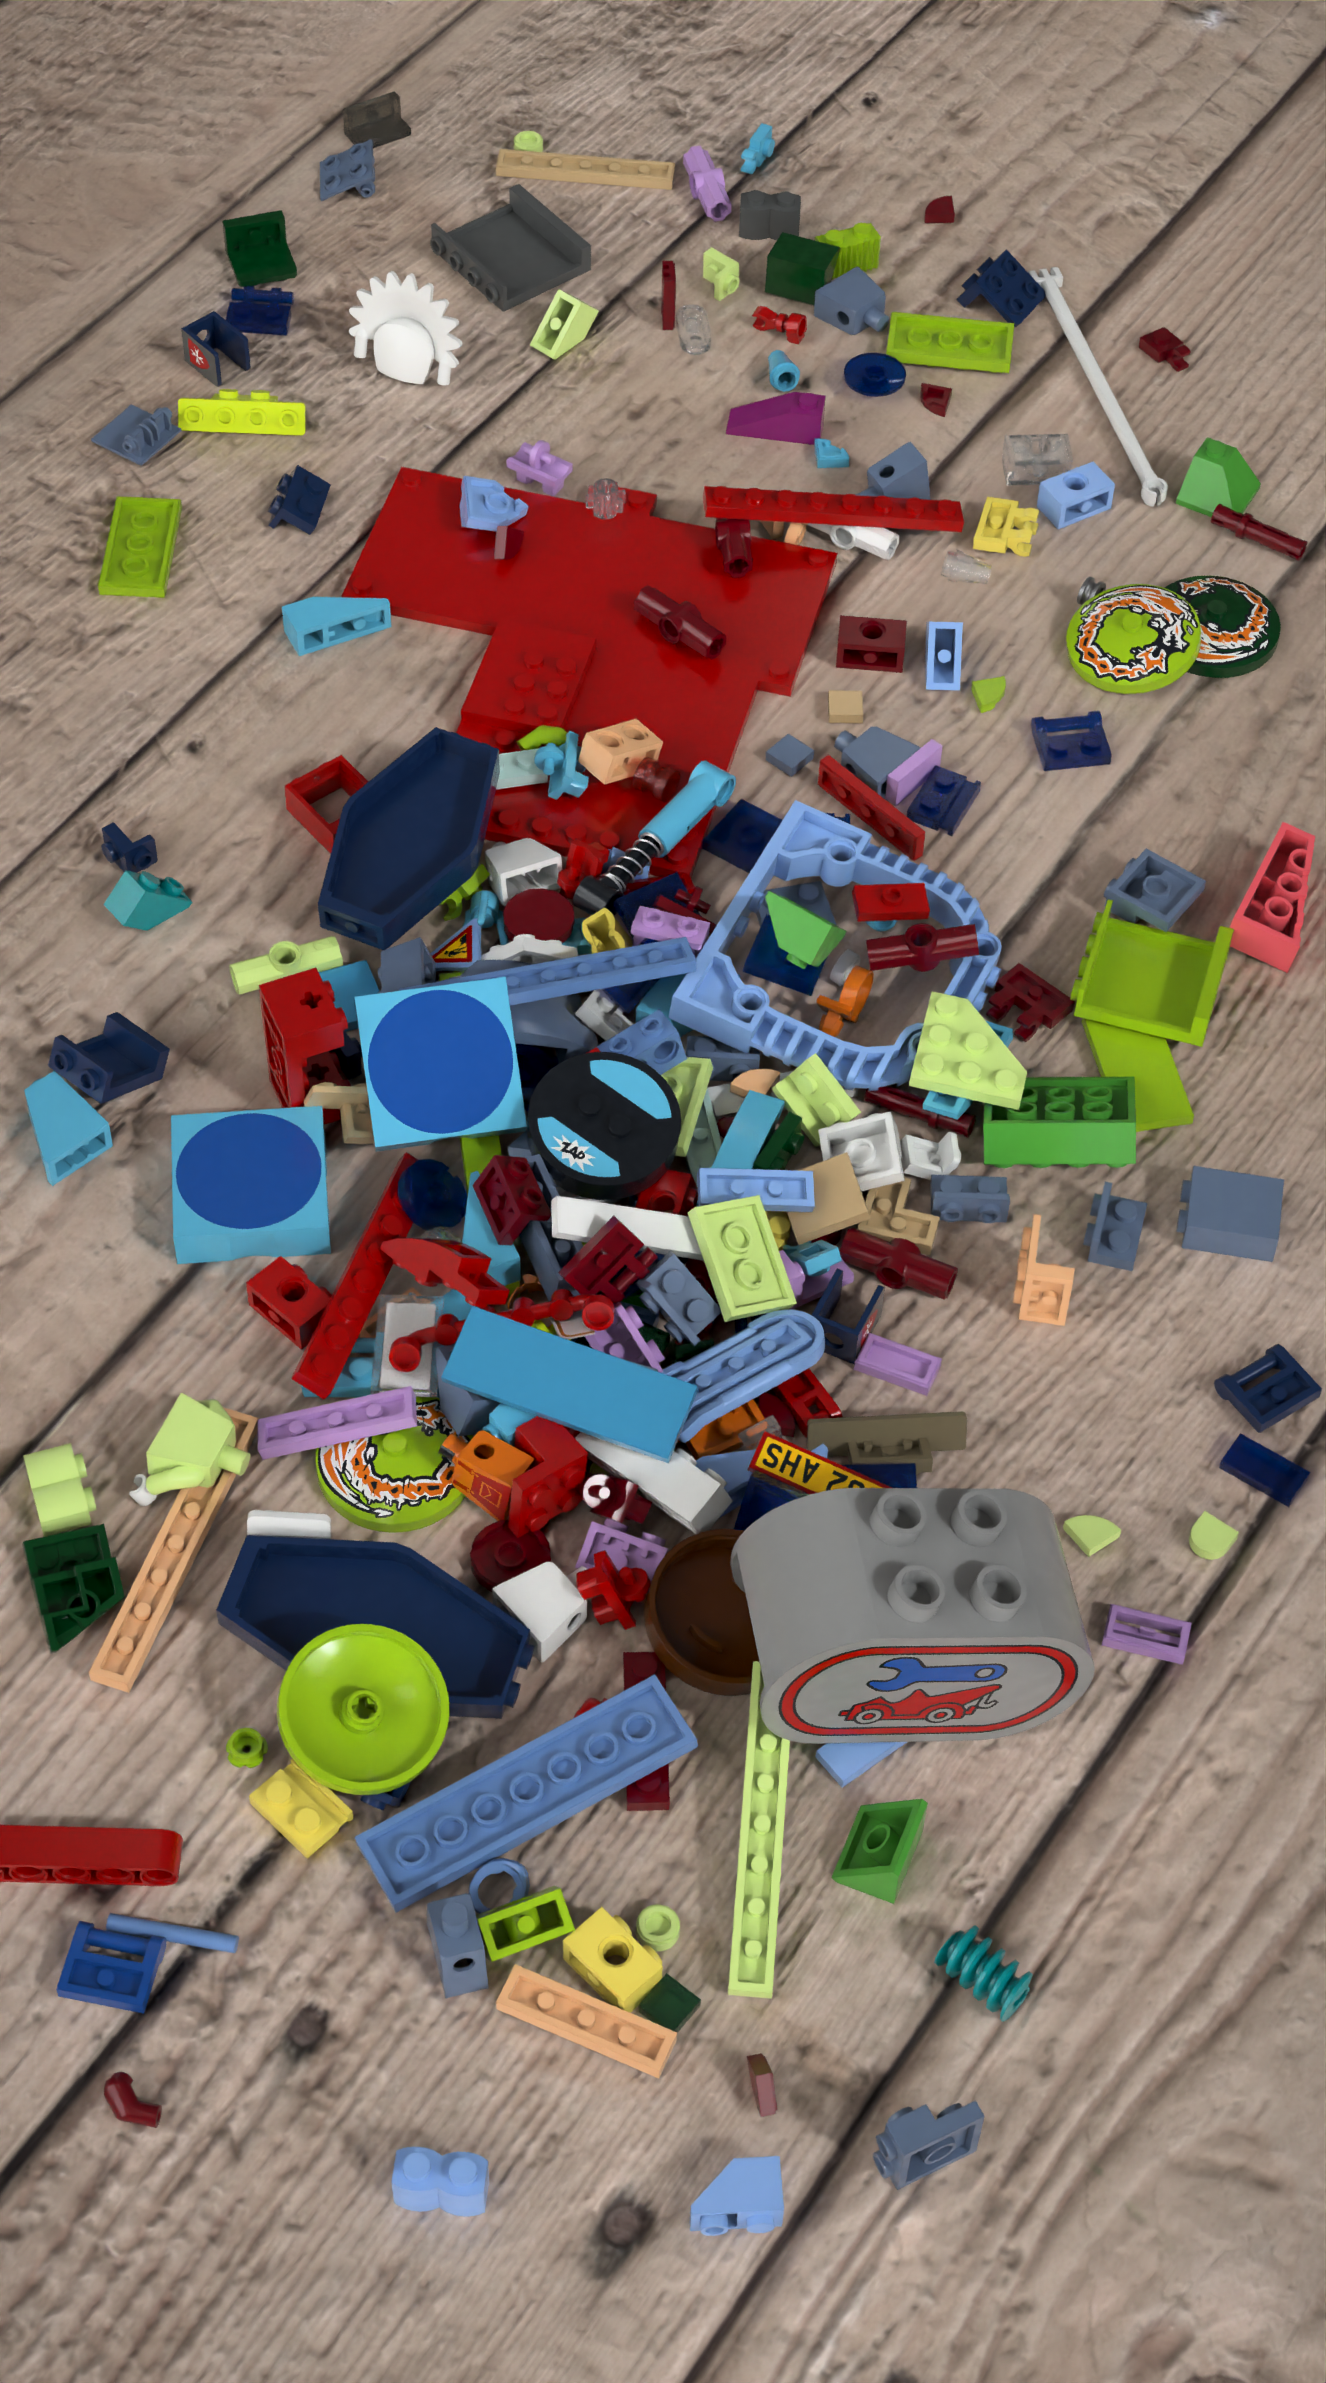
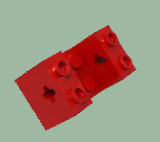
M312 968L259 985L269 1080L282 1108L305 1107V1097L312 1086L319 1083L332 1082L337 1086H351L349 1080H342L339 1074L341 1073V1067L336 1053H329L330 1050L344 1046L343 1030L348 1029L347 1019L342 1007L336 1008L333 1003L335 1002V997L330 982L328 980L322 981L317 968ZM323 1109L324 1125L341 1120L340 1109Z

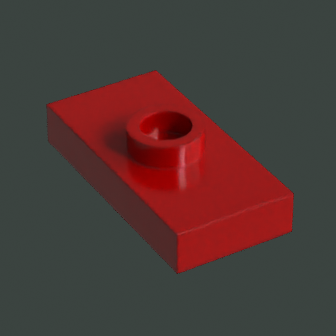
M924 883L853 886L852 897L857 922L923 920L929 918L930 908Z

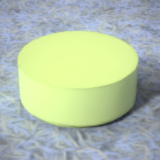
M534 131L520 132L514 137V150L542 152L543 138Z
M656 1904L648 1906L641 1911L636 1921V1935L642 1946L648 1945L655 1951H665L677 1942L680 1933V1921L674 1910L668 1906Z

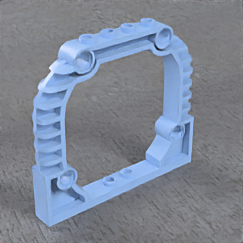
M795 800L696 958V972L687 973L673 994L668 1018L748 1054L751 1048L754 1047L762 1051L763 1055L769 1058L773 1056L782 1060L783 1064L789 1067L791 1065L799 1067L806 1059L816 1053L839 1084L844 1086L846 1090L869 1088L868 1091H878L879 1087L897 1083V1086H900L910 1080L924 1023H915L906 1027L894 1045L864 1047L840 1040L769 1006V995L764 989L752 984L744 985L739 978L731 957L725 955L736 936L741 938L744 935L750 920L748 916L751 912L757 913L765 896L763 892L773 876L785 881L820 876L825 883L834 887H843L851 881L861 885L924 883L930 908V917L941 923L945 928L975 924L979 955L950 959V971L954 977L944 994L968 999L978 1012L981 1011L987 998V993H984L986 987L993 988L1000 975L1001 968L996 967L1002 945L998 937L989 932L988 920H985L978 900L975 897L972 898L965 891L963 884L960 882L957 884L948 879L947 874L942 871L938 874L929 870L928 865L922 862L918 865L909 861V857L904 854L900 856L889 852L890 849L882 845L881 848L870 843L871 833Z

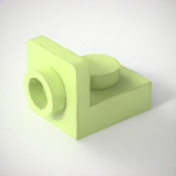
M711 247L703 253V278L714 283V298L721 301L729 294L734 293L739 287V263Z

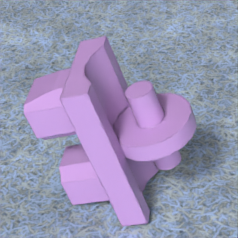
M539 440L534 446L524 442L519 451L513 457L507 459V468L516 471L518 481L528 484L536 480L542 483L543 492L551 496H555L563 488L564 479L573 471V464L550 454V445L543 440Z

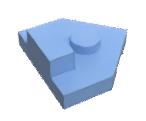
M463 476L461 483L462 497L459 504L461 527L497 532L498 526H508L524 517L529 506L519 498L514 500L504 492L505 488L495 480Z

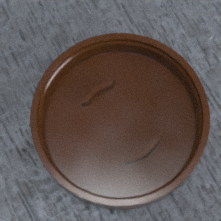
M714 1529L700 1532L674 1546L659 1563L650 1583V1588L647 1591L644 1605V1622L647 1636L654 1652L665 1667L677 1678L696 1689L724 1696L751 1694L753 1661L759 1662L746 1594L735 1583L730 1565L733 1547L744 1532L735 1529Z

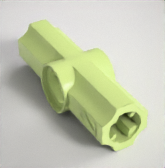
M330 936L301 945L289 941L278 942L270 948L269 954L230 964L229 969L237 994L240 995L258 990L261 984L312 968H317L318 972L343 966V959L336 937Z

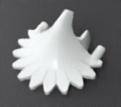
M394 271L387 274L386 284L378 277H372L370 279L372 292L361 288L356 293L363 306H353L349 309L350 314L360 322L349 329V333L355 336L354 356L365 358L368 339L374 340L376 367L381 373L396 380L423 384L429 377L433 359L439 362L437 383L449 385L451 368L459 365V361L450 350L458 349L463 344L460 339L449 333L459 325L458 319L443 316L449 301L447 299L433 301L434 286L432 283H427L418 290L413 273L407 275L403 283H401Z

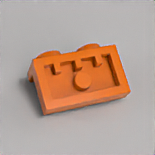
M752 1399L705 1425L691 1440L685 1443L695 1460L702 1456L730 1453L760 1439L764 1431L769 1433L771 1427Z

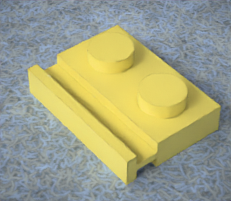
M291 1759V1764L283 1770H278L249 1795L250 1804L308 1859L337 1834L339 1828L344 1823H349L354 1819L353 1811L328 1787L312 1779Z

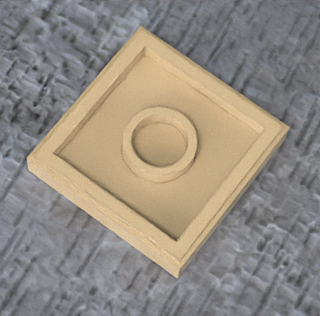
M847 1152L798 1170L813 1171L815 1207L812 1212H787L799 1245L871 1219Z

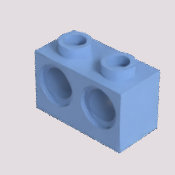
M660 1009L597 1046L600 1052L624 1054L638 1059L652 1067L660 1075L687 1059L677 1029Z

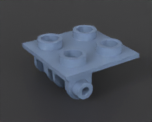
M372 139L364 143H357L350 149L337 155H330L320 162L321 201L353 187L365 198L371 197L375 193V158L373 156Z
M131 404L96 434L91 441L142 466L180 433L181 428L171 424L172 412L167 407L157 408L152 415Z

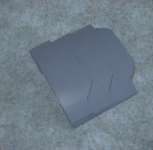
M477 960L462 975L446 980L532 964L512 960ZM577 994L510 1005L516 1044L555 1047L558 1063L574 1056L585 1054L598 1046L596 1034L585 1027L581 1019L575 1015L582 1005L581 998Z

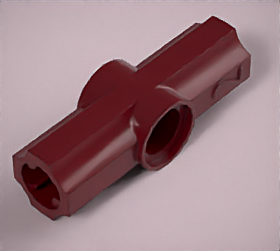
M715 518L717 549L721 550L724 572L731 574L733 578L744 577L748 571L752 570L753 565L750 549V521Z
M649 585L642 588L638 597L634 600V610L658 625L661 635L672 644L682 641L711 660L719 656L721 650L726 645V635L702 620L700 611L689 601L678 604Z
M918 923L909 927L903 935L866 940L870 971L910 966L916 971L927 972L937 967L942 960L979 955L975 924L936 930L930 924Z
M854 1228L848 1229L839 1250L843 1261L875 1273L877 1279L889 1288L902 1289L907 1285L943 1300L949 1297L958 1273V1268L922 1255L919 1248L907 1239L895 1238L888 1242Z

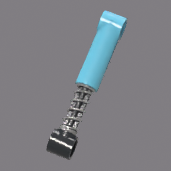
M706 760L701 761L694 768L688 784L639 832V839L634 842L633 848L627 849L625 856L618 858L616 865L609 867L608 873H604L597 878L589 875L582 880L574 894V906L590 915L606 908L615 916L621 906L626 885L634 883V877L637 874L642 875L643 868L651 866V860L654 857L663 858L715 805L718 807L723 806L734 791L736 777Z

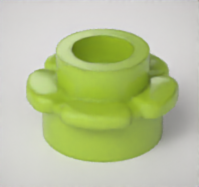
M253 1728L238 1729L231 1735L226 1744V1751L229 1753L228 1760L238 1768L243 1766L254 1768L263 1762V1755L268 1752V1743ZM246 1747L251 1748L247 1753L243 1751Z

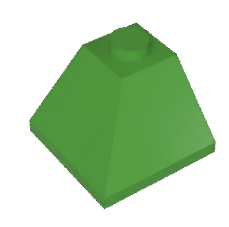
M1207 437L1193 457L1177 496L1176 504L1212 517L1218 504L1243 514L1260 489L1261 483L1237 448Z
M768 891L765 896L779 948L788 952L786 960L803 969L806 968L807 964L819 967L847 932L785 896Z

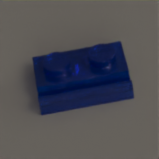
M935 765L909 806L907 817L915 823L936 831L940 828L948 831L947 835L953 836L979 794L981 782L976 780L975 783L967 781V777Z

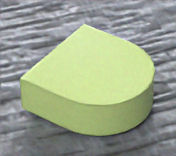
M1204 1511L1192 1526L1189 1545L1192 1551L1201 1558L1208 1560L1218 1559L1224 1556L1235 1543L1239 1532Z

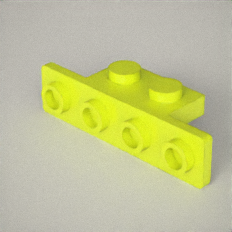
M220 389L219 394L215 393L211 399L180 398L178 400V427L181 428V431L304 435L306 432V405L303 402L278 401V396H270V392L266 390H252L251 395L238 394L236 389Z

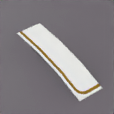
M582 1311L573 1312L572 1316L565 1321H558L549 1317L557 1335L569 1340L595 1334L594 1330L584 1324Z

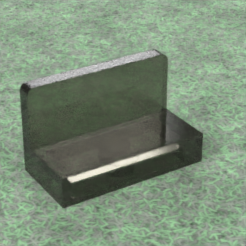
M395 91L343 109L344 134L354 145L372 139L373 148L411 135V128L401 118L400 97Z

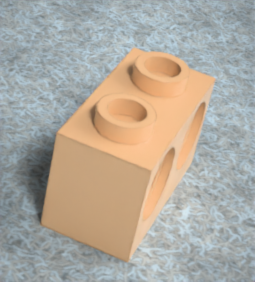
M633 719L586 733L578 762L605 785L654 770L663 741L639 720Z

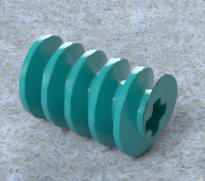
M976 1925L965 1932L962 1930L956 1932L938 1951L934 1963L937 1966L947 1964L946 1973L951 1978L961 1975L959 1985L964 1989L974 1986L973 1997L978 2001L988 1997L986 2008L992 2013L1002 2009L1000 2020L1002 2022L1008 2020L1021 2006L1029 1993V1984L1033 1974L1028 1971L1017 1978L1015 1973L1019 1962L1016 1959L1003 1966L1001 1963L1006 1953L1003 1948L992 1955L989 1954L988 1951L993 1941L989 1936L976 1943L975 1938L979 1931Z

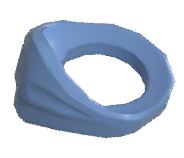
M501 1858L493 1859L480 1867L469 1884V1894L471 1895L475 1911L480 1914L490 1910L480 1901L478 1890L481 1882L491 1874H500L505 1871L513 1877L517 1887L513 1891V1898L510 1902L528 1896L530 1883L525 1866L518 1861Z

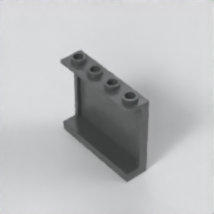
M520 184L509 188L510 204L448 233L436 223L431 224L432 238L430 244L433 252L441 256L450 264L454 271L459 272L468 280L471 286L476 287L486 296L489 302L494 303L503 312L591 270V245Z

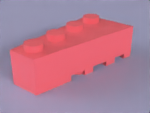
M1282 823L1229 927L1234 929L1230 947L1288 973L1300 948V932L1304 921L1305 913L1303 911L1308 892L1307 882L1311 871L1315 842L1314 835L1288 823Z

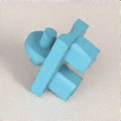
M572 731L566 734V742L561 746L556 747L554 743H548L546 746L539 748L535 753L534 761L536 766L543 770L544 774L550 775L548 796L556 800L563 792L579 798L588 787L589 777L581 774L586 768L578 762L582 748L578 746L579 734Z

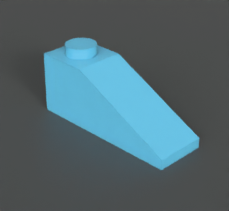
M310 597L282 606L284 632L298 656L391 627L390 602L386 598Z
M475 1171L470 1173L462 1243L490 1257L491 1262L487 1273L505 1286L521 1280L520 1256L514 1244L511 1246L498 1245L472 1186L480 1176L479 1172Z

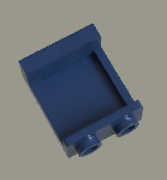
M115 1012L107 1015L103 1034L77 1044L64 1035L56 1036L48 1066L102 1104L161 1080L170 1048L120 1013Z

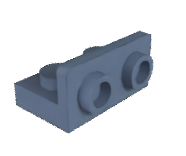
M687 1036L686 1057L711 1059L713 1065L711 1081L732 1082L744 1072L759 1069L760 1050L754 1047L747 1054L711 1037Z
M931 1175V1215L938 1216L940 1220L947 1222H1007L1010 1205V1195L1007 1194V1177Z
M1105 1181L1102 1195L1094 1194L1090 1216L1097 1217L1096 1223L1087 1224L1083 1243L1085 1246H1090L1087 1262L1133 1271L1147 1203L1110 1195L1112 1183Z
M668 1252L650 1269V1272L643 1279H639L635 1283L643 1292L639 1297L642 1303L653 1314L660 1312L668 1321L664 1328L678 1343L684 1340L695 1346L700 1342L696 1335L721 1313L718 1304L672 1252Z

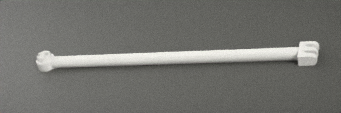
M1052 267L1050 274L1046 268L1040 269L1039 277L1035 270L1028 271L1044 289L1051 308L1141 481V497L1144 503L1154 507L1155 503L1159 506L1166 499L1168 485L1166 481L1158 478L1154 473L1059 289L1063 283V276L1059 268Z

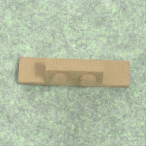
M323 1082L312 1086L304 1099V1106L340 1109L343 1143L374 1144L366 1083L354 1086H337L332 1082Z

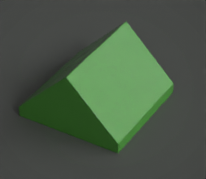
M923 1799L861 1805L831 1878L839 1884L894 1904L922 1835L928 1803Z

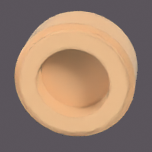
M791 522L784 542L800 545L806 533L808 523Z

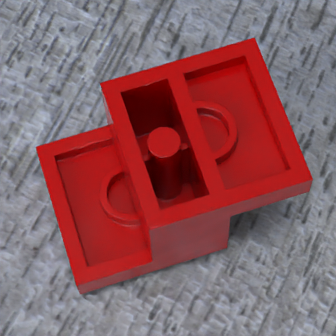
M538 1416L516 1428L514 1447L535 1458L532 1469L512 1480L508 1528L517 1538L528 1533L529 1530L532 1532L540 1530L546 1525L548 1520L562 1512L572 1511L582 1501L580 1489L585 1480L588 1452L575 1439L580 1431Z

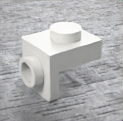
M948 1132L939 1143L907 1134L900 1141L903 1156L901 1158L903 1173L931 1180V1175H949L960 1163L961 1151L958 1147L956 1133Z

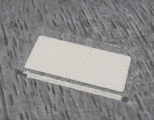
M410 1292L408 1295L379 1294L371 1394L412 1386L416 1397H437L438 1377L435 1352L437 1347H441V1344L433 1342L421 1346L422 1356L420 1364L415 1370L410 1372L396 1370L390 1364L389 1353L392 1343L397 1338L408 1336L417 1330L436 1326L437 1319L444 1312V1297L416 1296L414 1292Z

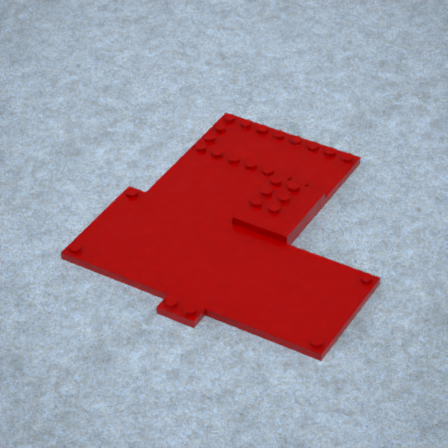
M401 467L341 596L344 598H386L390 602V611L393 616L492 636L462 706L461 721L456 733L499 749V754L521 751L517 741L541 725L560 727L566 730L567 733L572 731L579 734L578 746L582 747L586 733L637 719L663 741L655 769L604 785L585 769L581 774L589 777L588 787L579 798L563 792L557 800L549 797L550 775H548V782L497 789L484 840L507 844L524 838H531L564 857H568L571 842L576 839L581 840L587 845L597 842L607 849L612 850V847L626 852L627 849L633 848L634 842L639 839V832L688 784L694 768L701 761L706 760L729 773L758 690L791 697L837 564L838 553L751 536L752 570L748 571L744 577L733 578L731 574L724 572L721 550L717 549L714 528L654 517L652 515L657 505V494L595 482L587 503L504 487V492L514 500L519 498L529 508L524 517L508 525V527L524 531L523 541L518 553L508 560L494 559L496 532L461 527L459 504L462 497V478ZM649 585L678 604L684 601L694 604L700 611L702 620L726 635V645L721 650L720 655L711 660L682 641L672 644L664 639L658 629V625L634 610V600L638 597L640 590ZM716 805L663 858L654 857L651 860L652 864L648 875L663 877L688 873L690 878H692L717 807Z

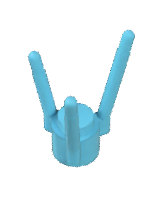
M487 890L476 892L471 898L470 910L465 912L463 927L474 918H478L477 923L481 928H489L495 923L497 924L501 945L509 943L507 934L504 931L503 911L499 910L500 902L498 896Z

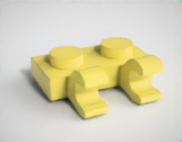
M987 497L974 536L973 549L1005 554L1008 547L1019 556H1029L1032 544L1025 543H1030L1032 535H1036L1038 523L1036 522L1039 510L1035 508H1019V501Z

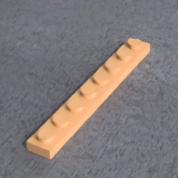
M224 1408L235 1425V1448L248 1452L258 1432L259 1418ZM222 1469L214 1485L211 1487L197 1486L180 1489L89 1671L91 1681L128 1693L130 1692L235 1479V1473Z

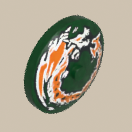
M1210 575L1184 578L1165 587L1183 597L1193 607L1199 618L1201 647L1195 662L1187 671L1188 673L1211 678L1236 677L1257 670L1273 656L1280 636V619L1272 603L1255 588L1234 579Z

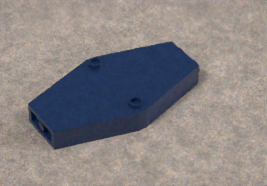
M435 727L354 793L343 806L318 901L320 927L375 948L386 950L469 880L479 866L500 774L499 749L491 747L486 743H480L460 736L455 732Z
M247 1535L216 1609L218 1624L285 1671H287L293 1658L308 1642L331 1629L351 1624H373L396 1630L418 1643L438 1666L448 1691L449 1716L502 1719L506 1706L513 1708L521 1688V1684L515 1682L520 1668L528 1669L535 1649L534 1645L529 1644V1628L410 1547L395 1542Z

